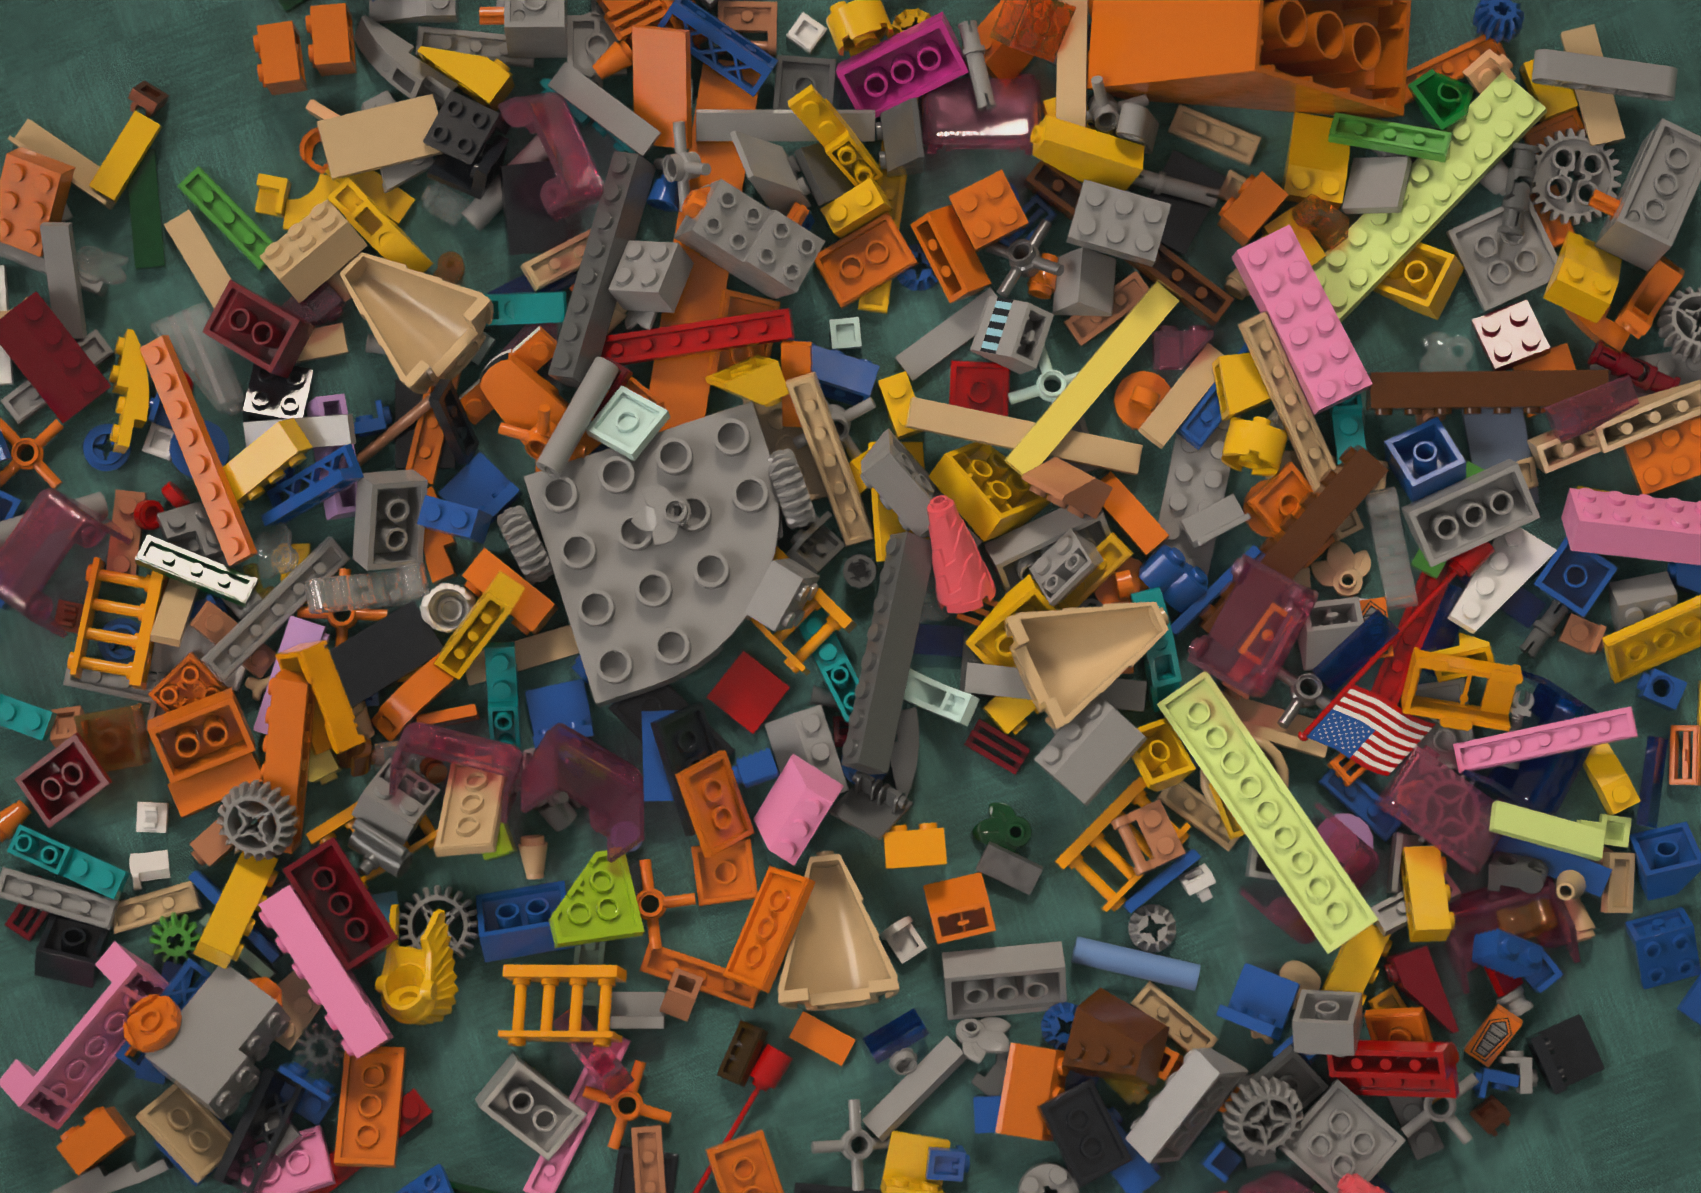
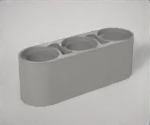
M1124 103L1122 104L1116 135L1121 139L1144 145V153L1151 154L1159 123L1147 108Z

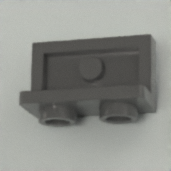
M828 511L821 518L816 515L815 521L804 527L807 530L806 532L801 528L790 540L793 546L786 553L790 559L816 574L846 546L841 539L824 525L832 516Z

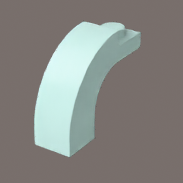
M909 669L904 701L952 722L968 726L980 700L979 698Z

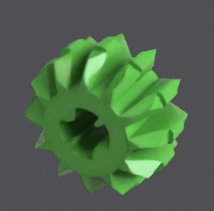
M172 912L171 921H167L164 916H161L159 921L162 926L152 925L151 931L156 935L149 937V943L155 945L152 949L154 955L163 952V962H167L170 956H173L174 964H179V956L181 955L186 960L191 958L188 950L194 952L197 946L195 942L200 940L201 934L194 932L198 928L196 922L187 924L188 915L184 914L179 921L177 920L176 912ZM177 933L180 934L181 941L176 939L174 943L170 942V936L174 937Z

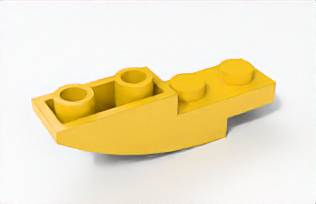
M812 84L787 101L789 108L822 144L826 154L855 187L869 178L876 181L883 176L882 170L850 126L828 99H824Z
M347 177L327 196L346 217V220L385 259L404 264L408 269L425 273L434 264L351 177Z
M127 329L123 337H118L115 354L119 355L118 364L112 366L109 382L114 383L112 393L124 395H119L115 413L120 414L118 425L113 424L110 434V441L114 442L113 452L125 454L130 446L133 427L142 429L147 422L149 407L147 367L140 351L141 345L134 330Z

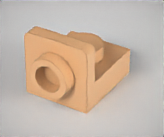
M1488 49L1463 71L1465 77L1479 94L1502 72L1509 79H1516L1510 70L1514 67L1511 61L1503 53L1498 56L1491 49Z

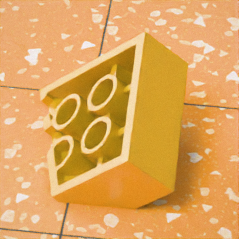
M973 442L945 453L928 477L943 495L953 499L958 513L973 528L974 532L986 542L1023 526L1051 502L1046 500L1049 494H1047L1046 498H1043L1030 491L1029 489L1032 485L1022 480V476L1004 461L1006 457L991 445Z

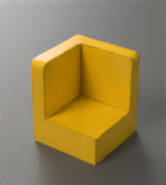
M259 173L256 183L259 187L255 211L260 214L284 218L291 182L287 178Z

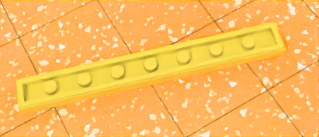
M1158 281L1155 282L1004 461L1022 477L1024 473L1041 465L1176 306L1179 300Z

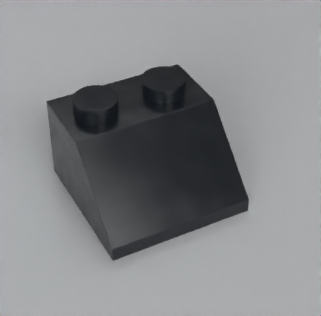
M51 913L36 948L34 975L93 988L100 969L95 964L106 951L110 930Z

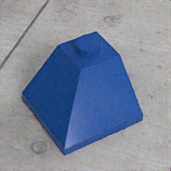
M1687 821L1630 834L1629 842L1632 853H1635V867L1638 879L1648 901L1678 894L1701 871V852Z

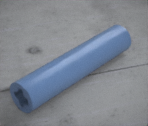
M1079 936L1076 938L1071 959L1072 963L1192 991L1196 989L1200 973V964Z

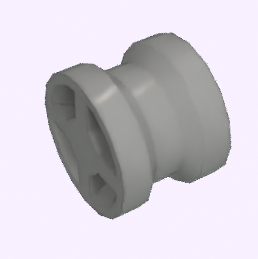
M1522 985L1506 996L1496 999L1497 1004H1500L1517 1017L1534 1007L1532 1002L1525 998V990Z

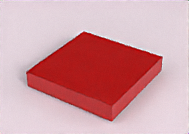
M951 360L949 404L1008 417L1010 369L995 362Z
M743 650L708 694L707 698L754 734L790 687Z

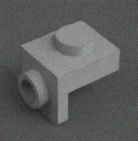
M1507 1050L1506 1056H1498L1499 1063H1515L1516 1074L1520 1075L1516 1093L1533 1094L1532 1087H1537V1070L1532 1069V1057L1524 1056V1051Z

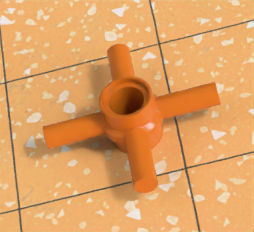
M541 404L538 407V422L535 427L527 430L501 422L498 434L525 441L526 452L536 459L537 462L557 425L550 422L551 407L548 404ZM578 444L572 455L584 458L587 453V446ZM535 465V473L541 471V470Z
M0 418V430L3 437L12 446V461L0 471V488L20 469H34L53 490H56L63 483L43 462V447L64 428L57 419L35 439H21ZM32 446L34 449L33 458L30 461H23L21 458L22 450L25 447Z
M345 568L339 569L338 598L333 600L328 607L301 606L297 610L298 618L328 619L329 623L336 628L335 647L348 640V629L352 628L358 620L379 621L388 615V609L358 608L356 603L350 599L351 569ZM340 606H348L350 608V617L344 622H339L335 616L336 610Z
M651 859L639 860L643 890L636 898L642 919L647 920L650 950L662 949L659 918L664 915L667 908L696 905L695 893L665 897L661 891L654 887ZM649 896L656 897L659 900V907L653 913L645 912L642 908L644 899Z
M635 1060L627 1087L617 1091L615 1094L585 1086L582 1097L610 1105L613 1114L617 1117L608 1143L610 1148L619 1150L628 1121L636 1119L639 1115L669 1124L672 1112L643 1104V1099L638 1093L647 1064L645 1062ZM624 1097H631L636 1102L634 1110L629 1113L622 1112L618 1107L619 1101Z

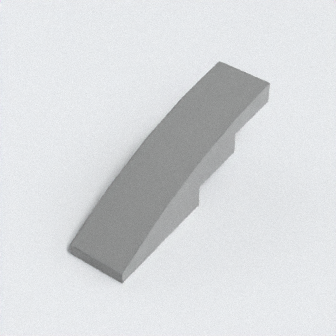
M166 1157L140 1170L137 1162L133 1161L108 1174L104 1165H100L50 1193H110L146 1181L173 1168V1165L169 1158Z

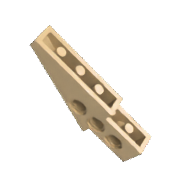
M1701 380L1601 408L1600 413L1579 415L1580 419L1528 439L1527 442L1531 454L1534 456L1536 467L1547 474L1598 452L1605 454L1701 415Z

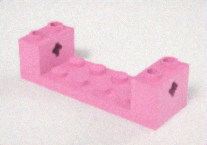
M115 941L95 964L112 983L41 1069L37 1072L16 1059L0 1078V1086L18 1107L56 1130L60 1129L118 1059L115 1054L126 1041L123 1025L124 1021L127 1023L129 1018L128 1012L131 1007L140 999L151 994H158L160 996L169 984L153 966Z

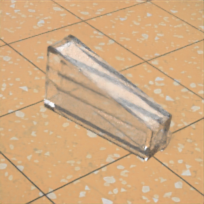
M205 301L151 323L150 327L157 337L169 335L182 368L220 414L226 413L227 416H232L243 411L246 394L226 346L202 333L212 314L210 306Z

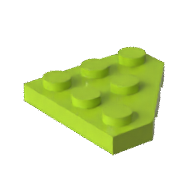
M624 848L595 852L553 912L549 923L555 948L643 935L644 927Z

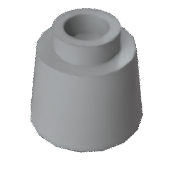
M1501 159L1479 183L1494 195L1500 193L1501 196H1504L1506 194L1505 188L1509 168Z

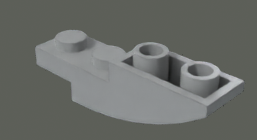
M365 14L362 16L354 39L372 66L389 83L410 99L416 98L419 95L433 94L436 105L441 108L450 91L455 92L458 84L411 54L414 48L413 45Z

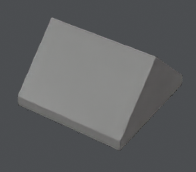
M1084 247L1058 257V263L1064 265V272L1061 276H1057L1052 313L1054 315L1112 316L1116 259Z

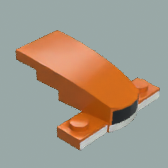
M541 326L536 328L513 350L509 349L492 358L482 371L480 379L459 396L468 419L473 425H476L495 409L506 424L530 430L538 422V407L541 404H548L551 407L550 422L558 425L569 403L559 395V390L536 372L553 357L557 341ZM585 430L578 444L587 446V456L601 443L588 436ZM571 455L569 461H572V460H575V459H578V458H581V457Z

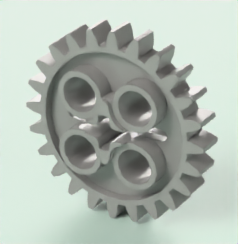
M1569 128L1566 130L1565 137L1560 130L1554 132L1555 140L1550 136L1545 137L1544 142L1546 146L1542 144L1536 145L1540 147V150L1538 152L1539 155H1535L1533 166L1535 177L1531 194H1536L1537 197L1533 200L1532 204L1541 203L1543 205L1540 214L1551 211L1550 221L1561 216L1560 221L1562 225L1567 224L1570 217L1573 225H1578L1581 217L1585 223L1591 222V214L1596 218L1601 217V211L1589 206V201L1585 202L1580 199L1579 189L1581 187L1587 188L1590 192V197L1595 189L1615 199L1618 197L1611 191L1614 188L1621 187L1620 183L1614 181V177L1622 174L1621 171L1613 170V166L1619 163V159L1610 160L1609 158L1614 149L1605 151L1603 149L1605 144L1590 146L1588 137L1585 138V129H1580L1576 136L1573 129ZM1575 151H1578L1579 158L1575 164ZM1557 152L1565 154L1567 158L1565 167H1561L1556 163L1555 156ZM1586 158H1591L1596 164L1593 173L1588 172L1584 167ZM1574 171L1573 175L1578 177V180L1572 182V178L1568 177V173ZM1552 181H1556L1561 185L1562 191L1560 196H1555L1551 193L1550 184ZM1569 191H1570V198H1571L1570 203H1568V202L1566 201V198H1567V195L1569 194Z

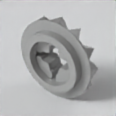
M1155 904L1145 905L1137 909L1131 916L1128 925L1129 936L1139 949L1146 952H1160L1170 946L1174 940L1176 921L1166 908ZM1149 915L1155 924H1165L1164 927L1157 930V941H1155L1151 933H1140L1141 930L1148 926Z

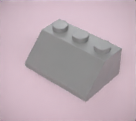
M888 428L862 459L860 477L869 489L874 488L880 494L879 499L888 510L893 509L896 512L900 524L906 531L911 530L915 535L920 536L929 530L927 506L932 498L943 495V493L937 489L936 485L928 477L929 474Z
M1097 695L1070 723L1062 727L1034 760L1059 784L1085 806H1088L1147 738L1113 706Z
M821 704L764 724L780 774L792 754H795L844 785L839 794L849 791Z

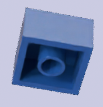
M1438 417L1384 441L1385 460L1412 503L1466 479V461Z
M1566 536L1535 581L1534 586L1580 617L1585 618L1618 567L1596 553L1571 551Z

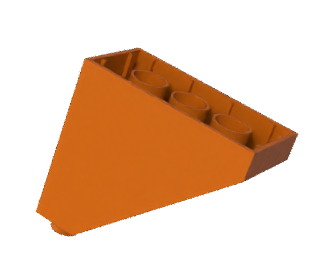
M1089 0V14L1092 18L1090 51L1088 52L1087 89L1093 90L1091 84L1092 77L1101 76L1106 92L1125 100L1146 94L1148 101L1322 115H1335V112L1375 119L1404 116L1411 0Z

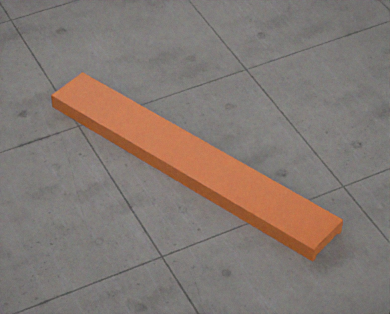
M718 59L719 63L725 67L735 65L734 61ZM703 62L696 109L756 110L760 89L753 97ZM752 68L741 69L743 79L754 86L761 74ZM695 109L692 127V147L689 148L688 152L695 151L698 153L701 162L708 163L711 166V172L709 175H700L698 178L690 179V192L700 189L705 185H710L712 182L720 179L743 192L746 172L733 141H696ZM680 208L675 233L686 216L680 212ZM674 238L673 243H679L694 264L674 313L662 312L660 327L717 319L722 290L727 289L730 273ZM711 352L654 360L649 391L665 403L662 407L668 410L670 414L669 420L660 431L706 417L711 385L706 382L705 377Z

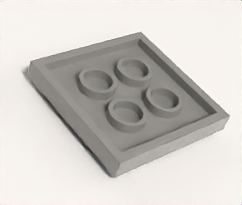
M1530 197L1529 210L1525 212L1522 226L1524 236L1497 232L1503 219L1504 208L1502 206L1446 232L1458 260L1464 267V272L1483 312H1487L1546 285L1550 280L1558 256Z
M1336 1079L1303 1116L1304 1119L1299 1121L1301 1130L1292 1132L1295 1140L1287 1139L1285 1141L1286 1148L1281 1145L1277 1147L1328 1193H1338L1339 1188L1337 1184L1347 1173L1351 1175L1354 1173L1359 1174L1370 1182L1406 1140Z

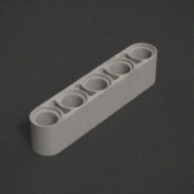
M1539 49L1535 50L1532 82L1657 101H1672L1675 99L1678 69L1665 65Z

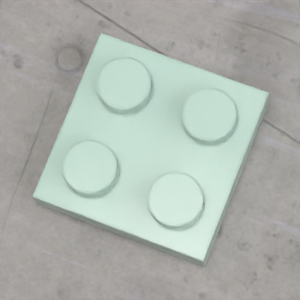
M621 385L588 425L586 432L591 438L635 461L669 420L670 414L663 407Z

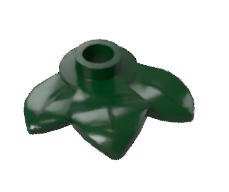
M1001 802L990 803L989 814L991 818L979 822L972 830L975 838L983 844L987 845L991 841L1014 853L1018 846L1026 844L1032 836V827L1029 821L1023 817L1016 816L1011 806ZM1014 826L1021 829L1020 837H1015L1012 834L1011 830Z

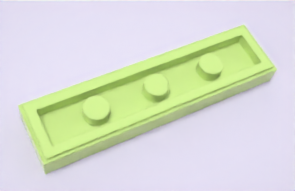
M1498 800L1492 803L1490 832L1595 861L1603 858L1605 830Z

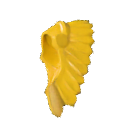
M392 904L389 924L399 938V905ZM442 909L433 912L425 933L420 939L422 949L399 946V939H397L386 950L382 974L376 979L375 990L381 994V1002L385 1011L399 1023L420 1026L443 1021L445 1015L452 1013V1006L456 1004L454 995L459 989L454 983L457 978L453 971L455 961L452 958L453 949L449 947L451 937L448 936L449 925L445 923L446 915Z

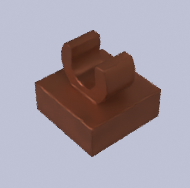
M144 80L133 87L128 96V99L133 101L130 111L134 112L142 106L146 109L144 116L151 118L157 110L165 106L169 95Z
M59 599L53 629L78 634L84 604Z
M1490 1095L1469 1113L1472 1119L1488 1135L1491 1133L1496 1137L1498 1133L1495 1129L1502 1123L1507 1127L1510 1125L1508 1118L1511 1114L1493 1095Z

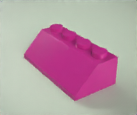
M943 11L838 63L836 74L855 110H875V118L879 117L880 113L910 98L920 97L969 72L957 37Z

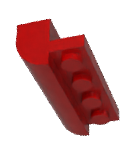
M1359 1040L1355 1056L1338 1057L1326 1054L1329 1077H1338V1080L1355 1095L1457 1098L1460 1093L1456 1067L1460 1059L1457 1047L1453 1042Z

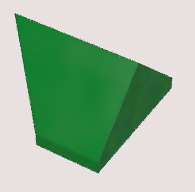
M1433 69L1408 84V88L1425 120L1438 130L1445 131L1467 116L1474 92L1472 86L1437 73Z

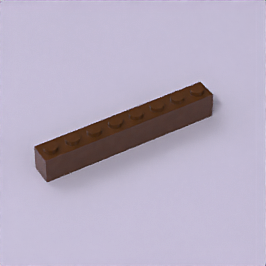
M1040 160L1025 179L1024 186L1072 221L1082 184L1073 177ZM1161 243L1152 267L1123 259L1152 282L1158 281L1180 303L1212 327L1216 325L1234 301L1233 297Z
M1609 370L1370 372L1368 376L1373 384L1366 390V411L1374 410L1375 416L1393 415L1392 410H1404V415L1407 416L1422 415V410H1434V415H1452V410L1464 409V415L1482 414V409H1493V414L1496 415L1511 414V409H1523V414H1541V409L1552 408L1553 414L1571 413V408H1582V413L1591 414L1600 413V408L1609 406Z
M1358 444L1354 448L1350 446L1343 452L1339 458L1341 463L1334 471L1329 469L1319 480L1321 486L1314 493L1312 491L1307 493L1300 501L1299 505L1301 508L1294 516L1289 514L1279 525L1281 531L1274 538L1270 536L1263 542L1259 548L1261 551L1260 555L1254 561L1249 559L1239 571L1241 576L1234 583L1231 581L1227 583L1220 591L1219 595L1221 598L1214 606L1209 604L1199 616L1201 621L1198 625L1228 651L1389 471L1362 446Z

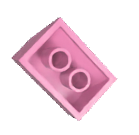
M792 754L753 819L768 850L794 866L844 785L795 754Z

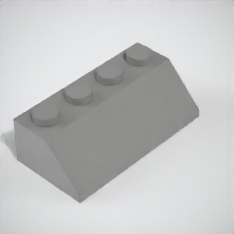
M1507 459L1401 508L1411 534L1430 567L1541 518L1518 463L1511 459Z
M1067 505L1066 509L1059 508L984 544L1005 593L1030 574L1034 578L1029 568L1070 528L1087 538L1097 547L1111 533L1103 511H1100L1096 519L1087 514L1080 518L1067 511L1069 506Z
M1062 941L942 953L948 1020L1047 1011L1057 1003L1067 1002L1066 969Z
M1194 1048L1190 1050L1183 1058L1184 1064L1180 1069L1167 1078L1165 1082L1166 1087L1163 1091L1150 1100L1148 1103L1149 1108L1145 1114L1132 1123L1130 1127L1131 1132L1125 1139L1149 1164L1179 1161L1231 1095L1230 1092L1234 1091L1249 1071L1211 1048Z

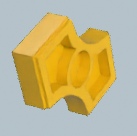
M320 174L316 186L310 193L298 199H287L283 230L288 231L292 225L302 221L316 205L328 199L327 196L340 183L332 180L326 174Z

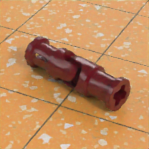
M1600 339L1593 348L1588 360V364H1597L1611 371V375L1616 377L1623 376L1628 383L1645 391L1650 389L1654 392H1660L1677 387L1681 380L1677 376L1672 378L1658 371V367L1644 360L1632 358L1629 353L1623 350L1618 352L1605 346L1604 341ZM1645 368L1644 378L1641 382H1638L1637 380L1643 374Z

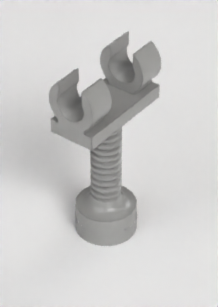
M1515 688L1509 711L1513 716L1511 717L1509 732L1521 730L1522 718L1524 716H1531V711L1528 710L1534 704V697L1531 693L1525 691V700L1519 704L1518 699L1521 691H1517ZM1520 762L1502 766L1519 769Z

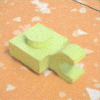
M1600 814L1599 822L1576 820L1577 823L1605 830L1604 845L1628 848L1632 818Z

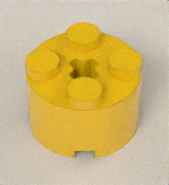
M854 0L847 4L845 1H841L829 8L831 14L826 18V23L840 56H844V51H848L850 56H854L880 43V39L884 36H887L888 39L894 34L881 0Z
M1255 416L1253 421L1232 417L1224 442L1221 461L1228 467L1242 472L1243 467L1252 469L1251 475L1274 476L1281 466L1288 435L1285 430L1270 426L1271 421L1264 417Z

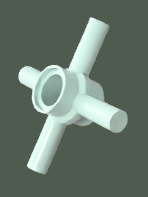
M1044 344L1038 362L1042 374L1038 377L1036 385L1008 393L1010 404H1016L1038 396L1045 401L1053 403L1078 372L1065 376L1061 372L1053 370ZM1048 380H1055L1060 384V389L1056 392H1049L1045 389L1044 383Z

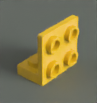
M892 1131L880 1185L881 1192L944 1193L942 1189L943 1180H931L925 1176L928 1148H950V1141L948 1139Z

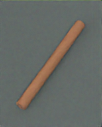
M430 394L356 455L360 466L432 408L428 400Z

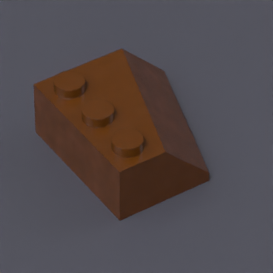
M1100 987L1076 1008L1062 1066L1083 1076L1155 1086L1170 1027Z

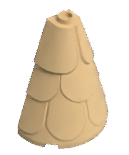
M359 252L346 263L340 272L360 315L368 322L379 346L385 351L400 381L415 393H428V388L436 387L440 379H454L474 358L487 337L483 332L486 323L488 325L492 324L494 309L492 301L481 292L443 281L436 276L408 269L404 264Z
M1156 602L1103 604L1102 607L1064 608L1063 610L1017 613L1005 619V631L1007 637L1013 636L1014 643L1009 646L1030 698L1039 713L1045 711L1049 717L1045 718L1046 723L1051 728L1057 729L1064 724L1070 723L1099 693H1103L1127 667L1131 668L1169 630L1167 627L1169 618L1164 608H1159Z
M834 851L816 853L817 856L809 858L804 877L816 881L788 948L778 986L779 1004L789 1009H797V1004H804L806 1010L810 1011L837 1010L878 1003V996L884 994L885 998L888 999L899 993L898 976L879 940V933L863 905L864 899L841 855L834 854Z

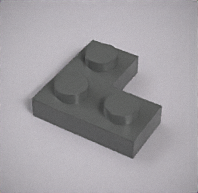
M202 501L157 513V522L166 542L173 543L195 536L203 557L211 560L224 556Z

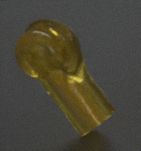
M250 563L243 567L245 574L258 578L255 591L264 599L274 587L268 586L263 588L257 563Z

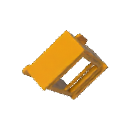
M326 640L301 643L275 654L281 670L287 669L304 673L307 682L311 684L316 696L311 748L314 755H318L333 748L336 754H339L365 742L363 734L359 735L357 732L358 724L353 721L355 716L329 649L324 647V645L328 644Z
M1414 647L1401 697L1402 711L1404 714L1439 719L1440 725L1446 728L1469 731L1474 725L1509 731V711L1517 684H1522L1523 682L1521 666L1516 664L1511 666L1423 651ZM1422 668L1466 674L1467 678L1463 694L1459 696L1460 703L1417 696L1416 691ZM1472 676L1488 678L1481 706L1465 704L1469 699L1467 694Z

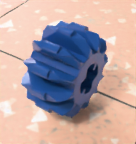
M1481 0L1476 6L1473 17V25L1477 27V34H1485L1486 40L1492 38L1497 44L1502 40L1509 43L1513 37H1517L1523 27L1522 23L1525 13L1520 9L1521 4L1513 3L1512 0Z

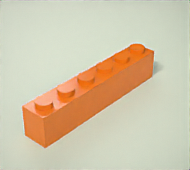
M282 669L270 679L268 685V695H271V703L265 715V722L269 725L268 734H266L263 741V752H266V757L261 767L260 779L263 780V784L270 781L272 790L281 787L279 794L282 797L290 795L289 800L286 802L288 806H296L295 811L291 815L299 817L298 822L294 825L298 830L292 837V844L286 847L284 853L292 854L302 844L316 696L311 684L307 682L304 673ZM261 816L257 821L260 823L264 816Z

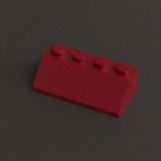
M37 291L0 319V345L62 424L111 388L105 377Z
M335 837L330 838L282 869L347 972L353 973L363 967L399 939Z

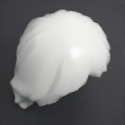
M441 583L423 597L419 608L423 620L431 625V628L451 633L457 629L475 605L476 599L474 594L465 587L457 584Z

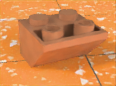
M1057 457L1024 473L1021 478L1032 485L1029 489L1030 491L1043 498H1046L1047 494H1049L1046 500L1063 509H1066L1067 505H1069L1067 511L1080 518L1087 514L1096 519L1113 489L1108 484Z

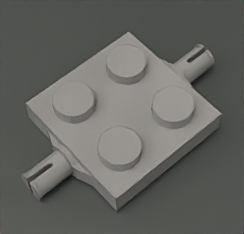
M591 0V12L584 15H567V63L586 77L591 78V81L603 89V80L592 65L596 63L615 40L617 43L619 41L603 18L605 13L599 4L597 6L596 0ZM627 68L611 76H627Z

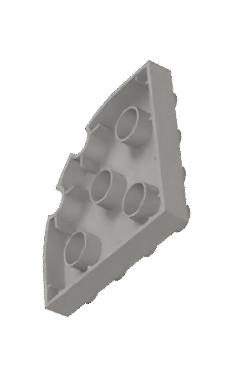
M752 401L658 432L635 461L609 448L587 455L584 458L567 462L558 478L552 477L543 471L523 476L595 704L599 708L658 689L698 670L724 649L722 644L734 634L745 619L749 621L751 618L744 612L774 558L777 540H780L781 506L768 471L769 466L772 464L767 460L770 458V452ZM650 485L663 486L669 490L672 496L682 497L690 504V519L684 525L679 526L676 537L669 543L655 545L653 531L641 530L631 522L634 515L643 506L647 505L640 491L643 487ZM674 507L671 510L673 517H678L682 513L680 507Z

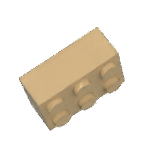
M326 199L323 203L316 205L302 221L292 225L288 232L277 242L271 243L259 257L293 297L301 303L368 245L344 216Z

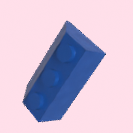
M565 880L476 895L479 939L485 962L574 948V946L555 948L549 923L551 915L567 894Z

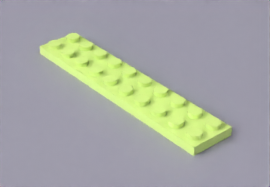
M1503 72L1469 105L1467 116L1445 130L1452 133L1446 163L1417 158L1411 165L1401 213L1363 214L1325 252L1327 256L1312 266L1340 322L1385 279L1512 149L1513 143H1517L1547 113L1545 106L1514 80L1509 79Z
M1207 670L1157 703V706L1328 954L1379 920Z

